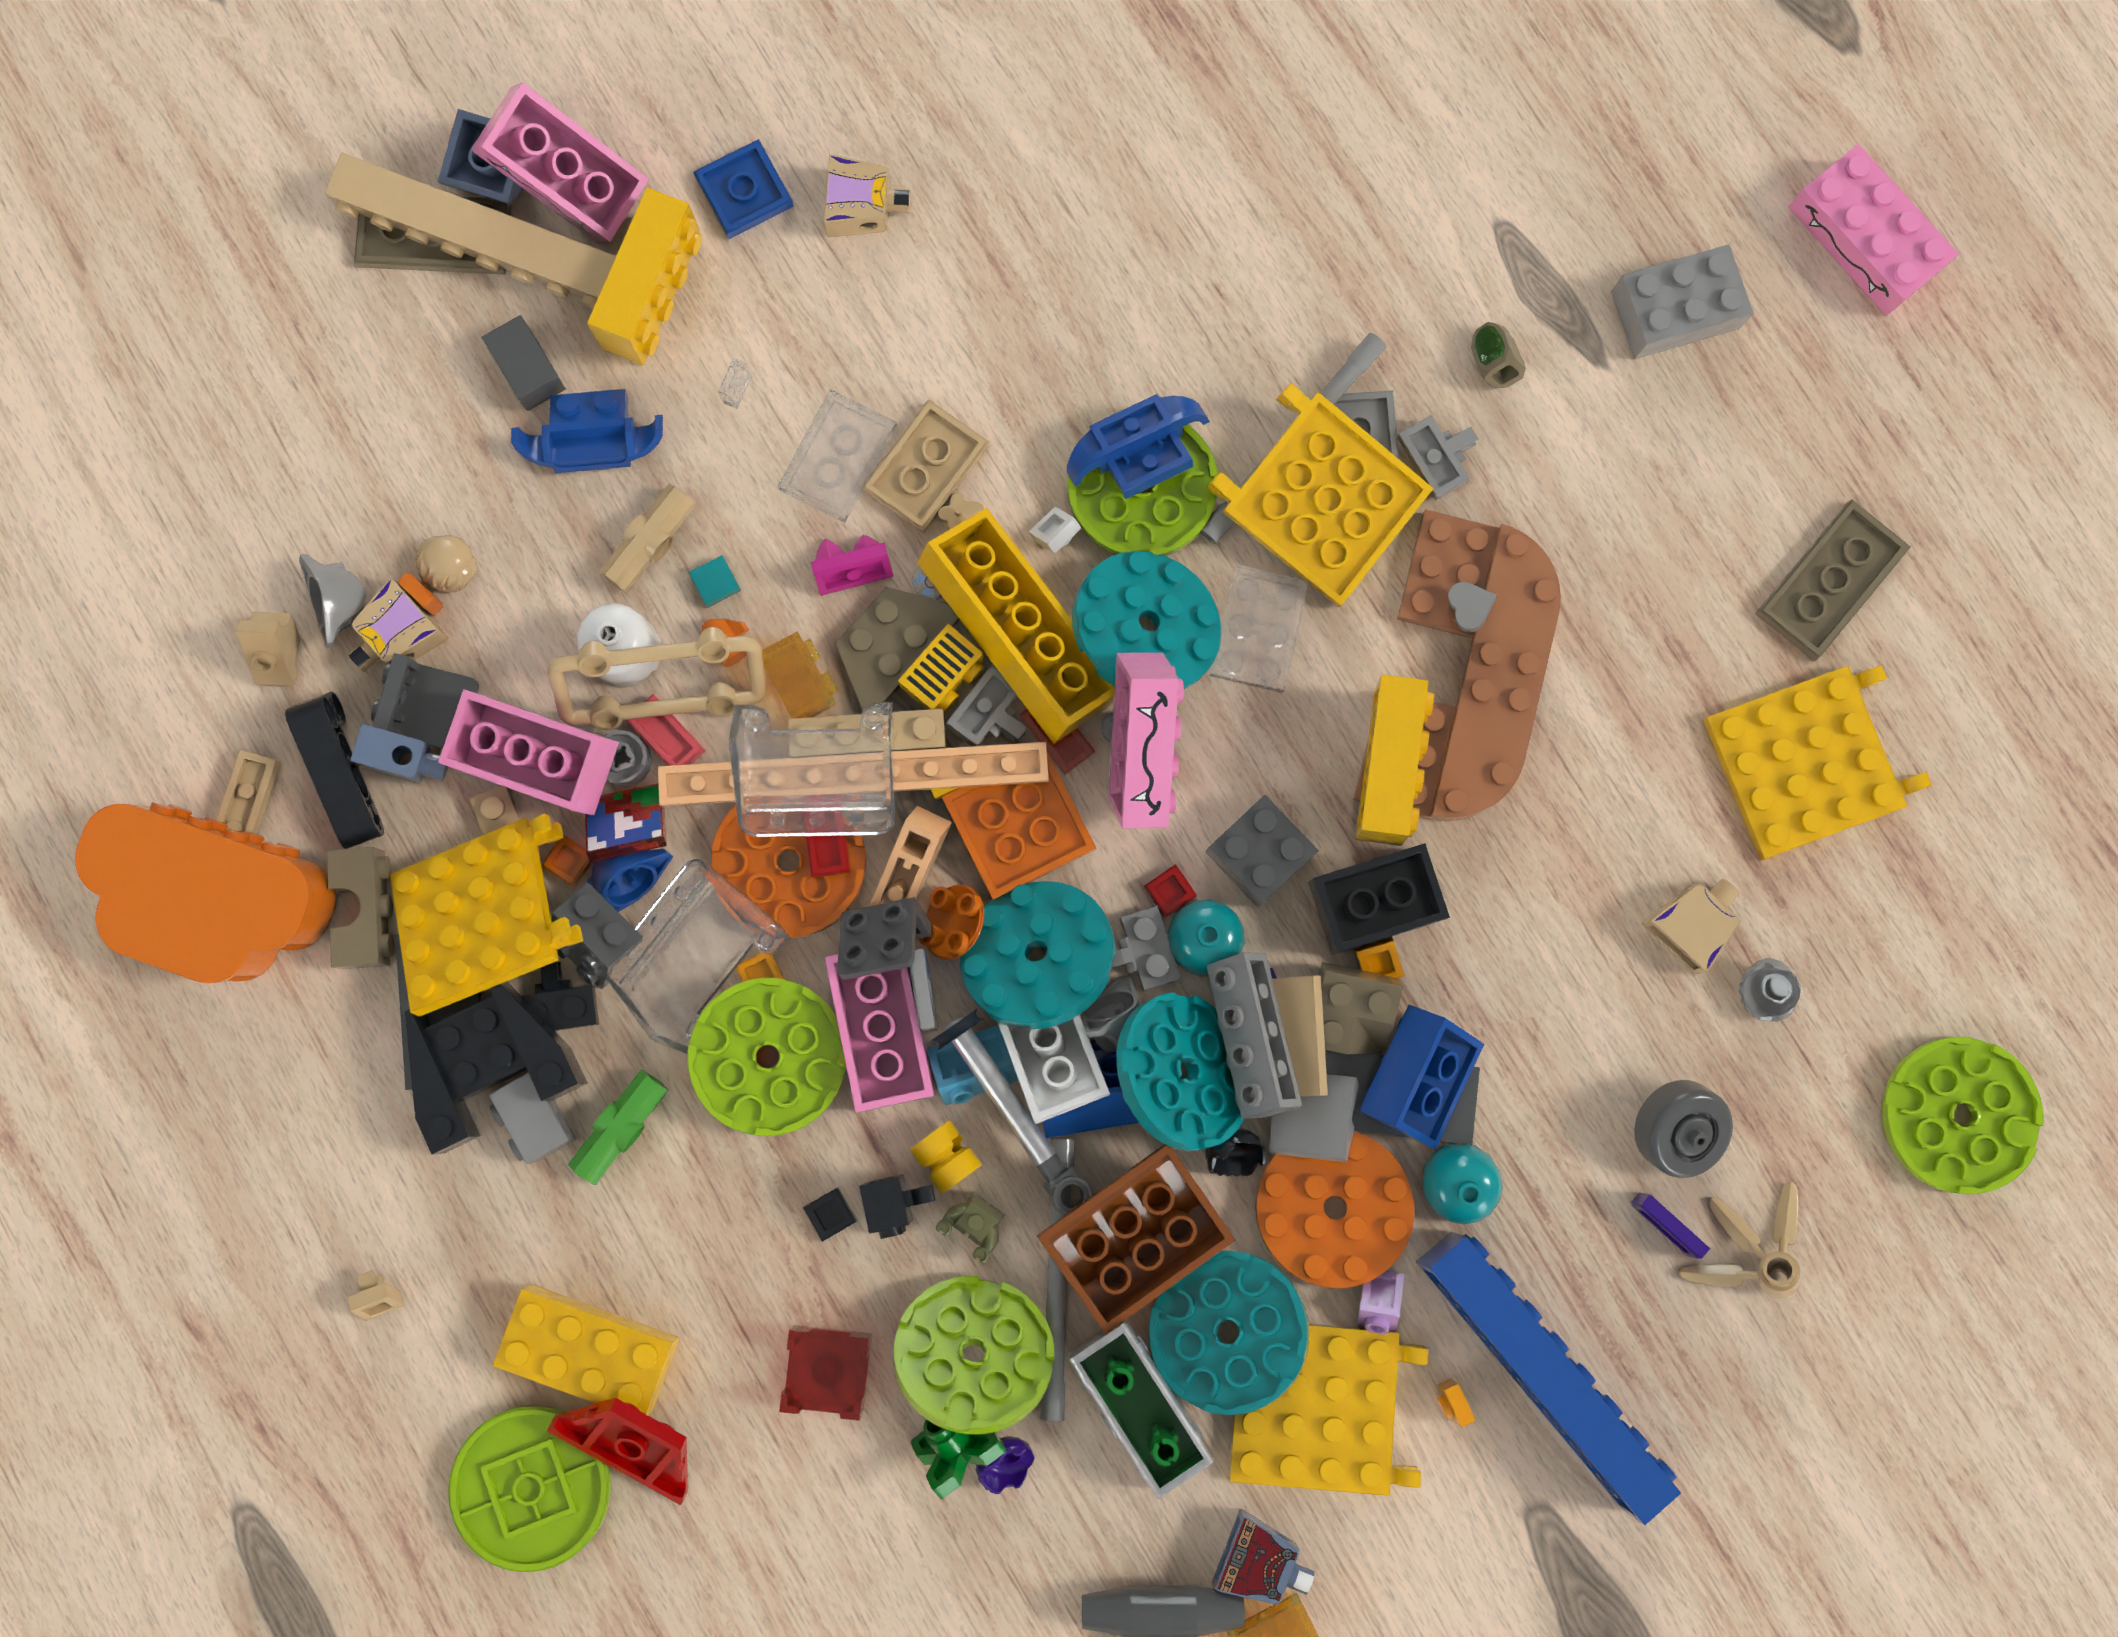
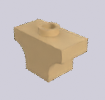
M253 612L250 620H239L235 632L255 684L294 686L297 677L296 652L300 643V637L292 614Z

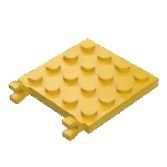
M1290 383L1276 398V401L1290 411L1296 412L1298 416L1253 473L1239 488L1224 473L1220 472L1218 475H1215L1206 488L1228 502L1222 510L1226 516L1335 606L1340 607L1434 488L1322 394L1317 392L1309 399L1293 383Z
M1848 665L1703 719L1760 861L1906 808L1908 806L1903 796L1932 786L1927 771L1897 782L1859 690L1888 679L1882 665L1854 676Z
M546 813L537 816L532 821L525 817L390 874L411 1013L420 1017L559 960L557 949L583 941L580 926L576 924L570 927L569 919L566 917L552 922L538 846L564 838L560 823L555 822L551 824L550 817Z
M1308 1324L1309 1344L1306 1359L1297 1379L1280 1398L1264 1408L1245 1414L1234 1415L1230 1482L1390 1496L1391 1484L1420 1488L1421 1471L1418 1470V1467L1392 1465L1398 1362L1428 1365V1348H1425L1424 1345L1399 1344L1400 1333L1397 1331L1381 1335L1362 1328Z

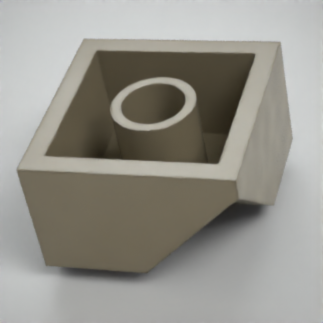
M1322 962L1319 976H1321L1325 1050L1347 1055L1382 1054L1395 1024L1403 990L1401 982L1396 977Z

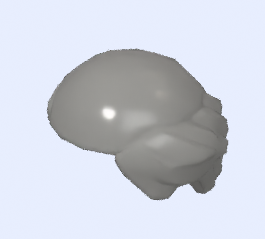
M1772 958L1755 962L1743 974L1742 982L1739 984L1741 988L1739 993L1742 996L1741 1002L1744 1004L1747 1012L1762 1021L1778 1022L1788 1018L1794 1011L1800 998L1801 985L1797 976L1783 962Z

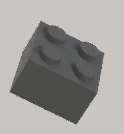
M1264 795L1211 844L1205 853L1257 907H1260L1319 850Z

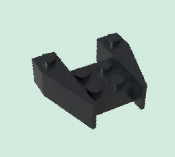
M508 981L490 988L493 996L433 1025H430L426 1014L419 1017L411 1013L410 1009L405 1011L415 1119L431 1155L447 1153L480 1137L481 1135L465 1100L526 1070L541 1101H553L588 1084L572 1048L532 1009L528 1002Z

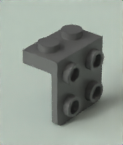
M394 653L392 661L386 664L383 671L382 683L384 688L381 698L377 699L372 707V726L426 742L431 747L443 749L463 689L477 693L479 683L474 678L420 665L408 656Z
M588 882L552 912V922L566 917L569 919L570 927L576 924L581 927L583 936L582 942L557 949L558 956L563 959L568 957L577 966L576 971L581 979L590 986L595 984L600 989L609 984L613 967L641 943L643 936Z
M915 897L842 912L837 972L842 979L847 980L907 968L914 963L915 939L931 936V922Z

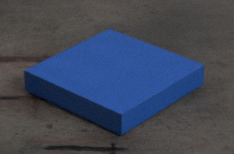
M759 139L693 172L728 239L794 207L789 193Z

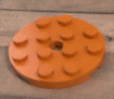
M830 796L738 802L724 817L715 834L711 849L712 879L720 900L727 910L742 924L756 932L771 937L802 938L827 929L841 918L842 912H846L852 907L860 893L865 878L866 849L855 820L844 807L843 813L851 873L818 878L811 877L802 800ZM785 851H794L799 856L798 868L790 872L781 870L778 864L780 855Z
M1358 1132L1353 1133L1347 1162L1276 1154L1267 1165L1261 1177L1255 1205L1256 1220L1261 1238L1267 1250L1276 1261L1297 1279L1313 1286L1330 1289H1344L1365 1284L1379 1277L1392 1267L1403 1253L1410 1239L1415 1212L1412 1189L1399 1162L1384 1146ZM1336 1197L1344 1202L1346 1211L1341 1219H1331L1325 1214L1324 1203L1328 1198Z

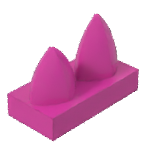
M864 534L856 542L853 551L846 553L837 544L825 538L817 550L815 561L811 562L821 596L894 577L885 542L879 543Z

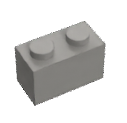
M529 1073L489 1095L493 1103L490 1106L492 1116L501 1127L506 1126L512 1137L508 1141L509 1146L519 1161L524 1159L526 1164L537 1163L576 1140L555 1100L541 1101Z

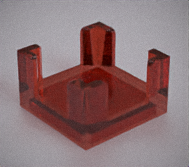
M794 1325L790 1328L787 1341V1350H790L786 1386L781 1393L779 1412L800 1414L802 1410L839 1413L840 1419L859 1421L864 1412L872 1333Z

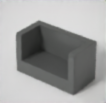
M522 315L482 336L483 341L513 392L527 411L550 399V395H557L566 390Z

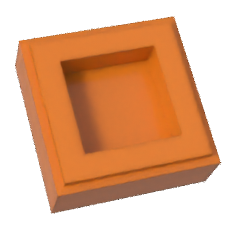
M406 572L397 581L433 616L443 608V603L411 573L408 574Z
M563 835L564 838L557 840L541 864V867L575 888L596 855Z

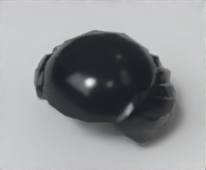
M1239 1128L1225 1142L1207 1148L1205 1150V1159L1207 1160L1208 1170L1212 1174H1217L1218 1176L1225 1175L1227 1177L1231 1175L1235 1177L1240 1175L1250 1176L1258 1164L1260 1166L1266 1164L1267 1152L1256 1134L1247 1129Z

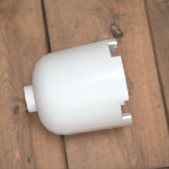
M618 603L604 604L591 610L581 621L577 633L578 651L589 641L601 642L608 651L661 645V639L650 622L632 607ZM610 629H614L616 633H611ZM606 631L607 636L603 639V635ZM660 661L611 666L610 670L599 678L606 684L619 688L637 686L652 671H656Z

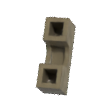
M375 847L327 850L328 889L339 893L353 892L360 902L359 915L352 924L345 927L330 928L331 967L356 969L390 966V956H393L395 951L394 937L392 933H389L388 918H391L393 915V902L391 896L387 894L386 879H390L391 862L389 857L385 856L384 850Z

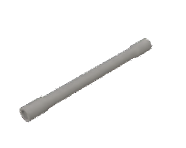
M1369 333L1350 354L1347 362L1323 388L1320 394L1332 404H1335L1353 382L1385 350V343L1375 334ZM1255 467V468L1252 470V472L1245 478V480L1239 485V488H1241V486L1245 483V481H1246V480L1249 478V476L1253 473V471L1256 469V467ZM1227 501L1213 512L1201 531V534L1213 544H1217L1235 523L1222 512L1228 504Z
M1051 1138V1146L1067 1168L1072 1165L1074 1168L1075 1139ZM1071 1184L1066 1186L1061 1192V1201L1065 1206H1070ZM1052 1204L1050 1225L1064 1216ZM1050 1255L1048 1263L1046 1320L1054 1342V1362L1049 1385L1041 1399L1040 1419L1045 1421H1063L1065 1410L1064 1358L1068 1280Z

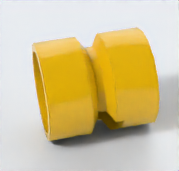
M951 1120L910 1149V1152L921 1167H929L931 1169L929 1178L941 1195L983 1165L970 1147H962L961 1141L963 1136Z

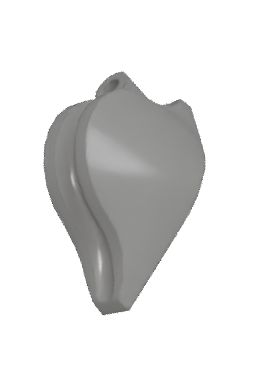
M300 554L299 562L325 648H331L336 636L343 629L352 625V622L363 610L366 598L365 588L357 576L345 570L343 563L324 565L307 554Z
M1130 975L1116 978L1103 990L1096 1001L1082 1013V1021L1088 1037H1092L1105 1052L1117 1051L1122 1027L1132 1011L1139 1006V999Z

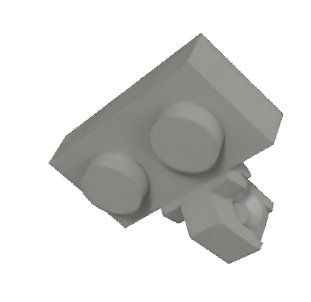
M1430 415L1398 434L1397 439L1419 475L1434 488L1431 494L1435 501L1469 481L1470 478L1461 463L1466 459L1463 452L1475 446L1476 441L1479 440L1472 427L1452 436L1449 430L1442 433Z
M993 665L990 666L945 725L947 729L971 747L979 746L987 734L994 739L1000 734L1011 743L1017 744L1027 730L1026 726L1013 717L1016 710L1010 705L1017 697L1016 693Z
M1158 906L1120 917L1126 938L1118 940L1120 949L1116 950V957H1113L1111 969L1126 965L1128 974L1137 971L1143 991L1181 980L1174 956L1169 948V940Z

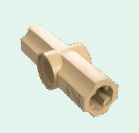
M669 483L646 513L637 515L629 523L622 536L623 542L599 570V573L611 584L627 594L650 563L658 562L667 553L674 539L673 534L696 507L695 502L679 488Z

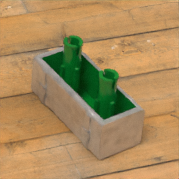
M1126 1319L1105 1334L1101 1330L1068 1353V1359L1079 1375L1085 1390L1088 1389L1102 1411L1101 1416L1116 1440L1119 1439L1135 1463L1139 1475L1142 1479L1146 1480L1156 1498L1159 1499L1212 1464L1215 1459L1205 1443L1204 1435L1195 1422L1191 1421L1148 1354V1348L1139 1335H1136Z

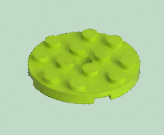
M1187 424L1182 427L1183 435L1180 436L1181 441L1192 457L1193 467L1153 486L1150 493H1138L1125 499L1110 472L1107 471L1102 474L1098 467L1088 472L1082 479V484L1076 487L1068 476L1070 507L1083 532L1098 546L1115 555L1130 551L1152 552L1154 555L1168 556L1193 542L1200 535L1213 513L1217 496L1206 487L1215 475H1218L1211 450L1197 431Z
M780 978L751 979L723 991L707 1005L699 1016L688 1047L690 1079L704 1107L724 1125L742 1133L755 1136L783 1135L801 1129L813 1122L829 1107L836 1097L846 1069L837 1017L832 1009L819 995L807 987ZM771 1045L778 1050L779 1061L774 1067L763 1068L757 1063L756 1053L762 1046Z
M1947 1037L1927 1042L1911 1051L1899 1062L1886 1084L1882 1100V1123L1892 1152L1903 1167L1915 1178L1941 1191L1958 1194H1981L1997 1190L2022 1174L2038 1150L2035 1146L2040 1126H2043L2044 1115L2037 1086L2021 1062L1996 1044H1990L1972 1037ZM1958 1104L1967 1106L1971 1114L1970 1120L1965 1126H1961L1953 1121L1955 1119L1954 1111Z
M979 1276L950 1278L923 1291L904 1312L893 1346L895 1376L903 1395L910 1405L933 1424L946 1430L963 1434L997 1432L1025 1418L1044 1396L1049 1385L1054 1362L1052 1333L1047 1320L1037 1305L1027 1295L1012 1285L1003 1281L1001 1285L991 1281L980 1280ZM968 1346H977L983 1350L985 1357L982 1359V1362H972L963 1358V1350Z

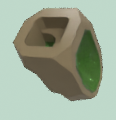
M1487 322L1477 328L1472 337L1471 350L1482 378L1494 389L1507 388L1523 379L1526 370L1525 362L1509 331L1504 326L1492 322Z

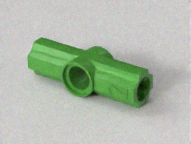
M640 1070L618 1100L610 1103L600 1114L592 1127L594 1131L582 1144L575 1156L572 1157L568 1166L582 1179L597 1185L620 1153L626 1152L637 1140L645 1128L643 1123L666 1096L669 1089L654 1076L644 1070Z

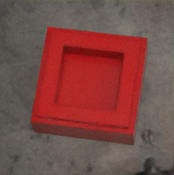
M1176 864L1143 886L1155 905L1158 906L1164 918L1197 897V894Z

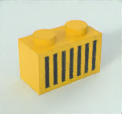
M947 624L898 680L899 686L926 710L943 709L944 713H946L958 700L959 695L956 692L965 682L969 685L972 684L984 670V666L981 665L984 661L983 652L950 624Z

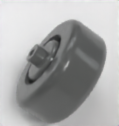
M1677 1080L1659 1087L1645 1100L1635 1121V1142L1642 1156L1663 1173L1676 1178L1694 1177L1712 1168L1724 1155L1731 1141L1733 1120L1728 1105L1716 1093L1698 1082Z

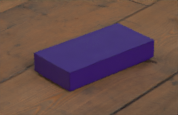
M1639 1192L1631 1201L1633 1208L1688 1257L1702 1259L1711 1249L1651 1194Z

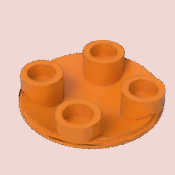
M961 884L948 888L942 886L936 888L930 896V906L926 913L931 922V936L920 938V944L926 946L934 956L944 960L955 959L965 954L978 939L983 926L984 906L979 894L973 888Z

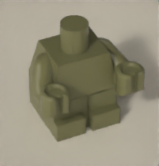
M973 1192L966 1203L955 1205L945 1213L943 1219L937 1223L936 1231L939 1232L941 1230L943 1231L942 1235L947 1236L951 1233L953 1226L964 1235L967 1232L969 1234L968 1238L980 1246L974 1250L973 1258L976 1259L978 1257L980 1259L979 1262L982 1264L988 1260L989 1254L998 1243V1225L1005 1214Z

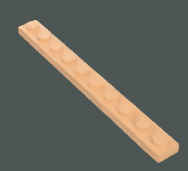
M1046 742L658 766L659 805L662 807L1049 782Z

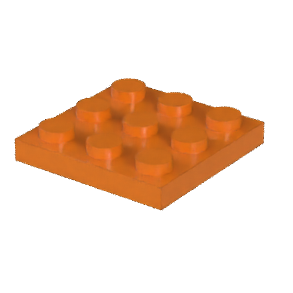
M1048 751L1049 782L963 787L942 796V800L993 900L1013 891L1019 885L1030 883L1096 850V846Z

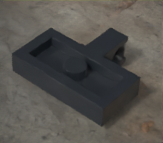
M556 961L541 967L542 983L535 984L536 994L522 996L532 1009L555 1031L599 1025L595 986L573 988L570 979H562L561 962Z

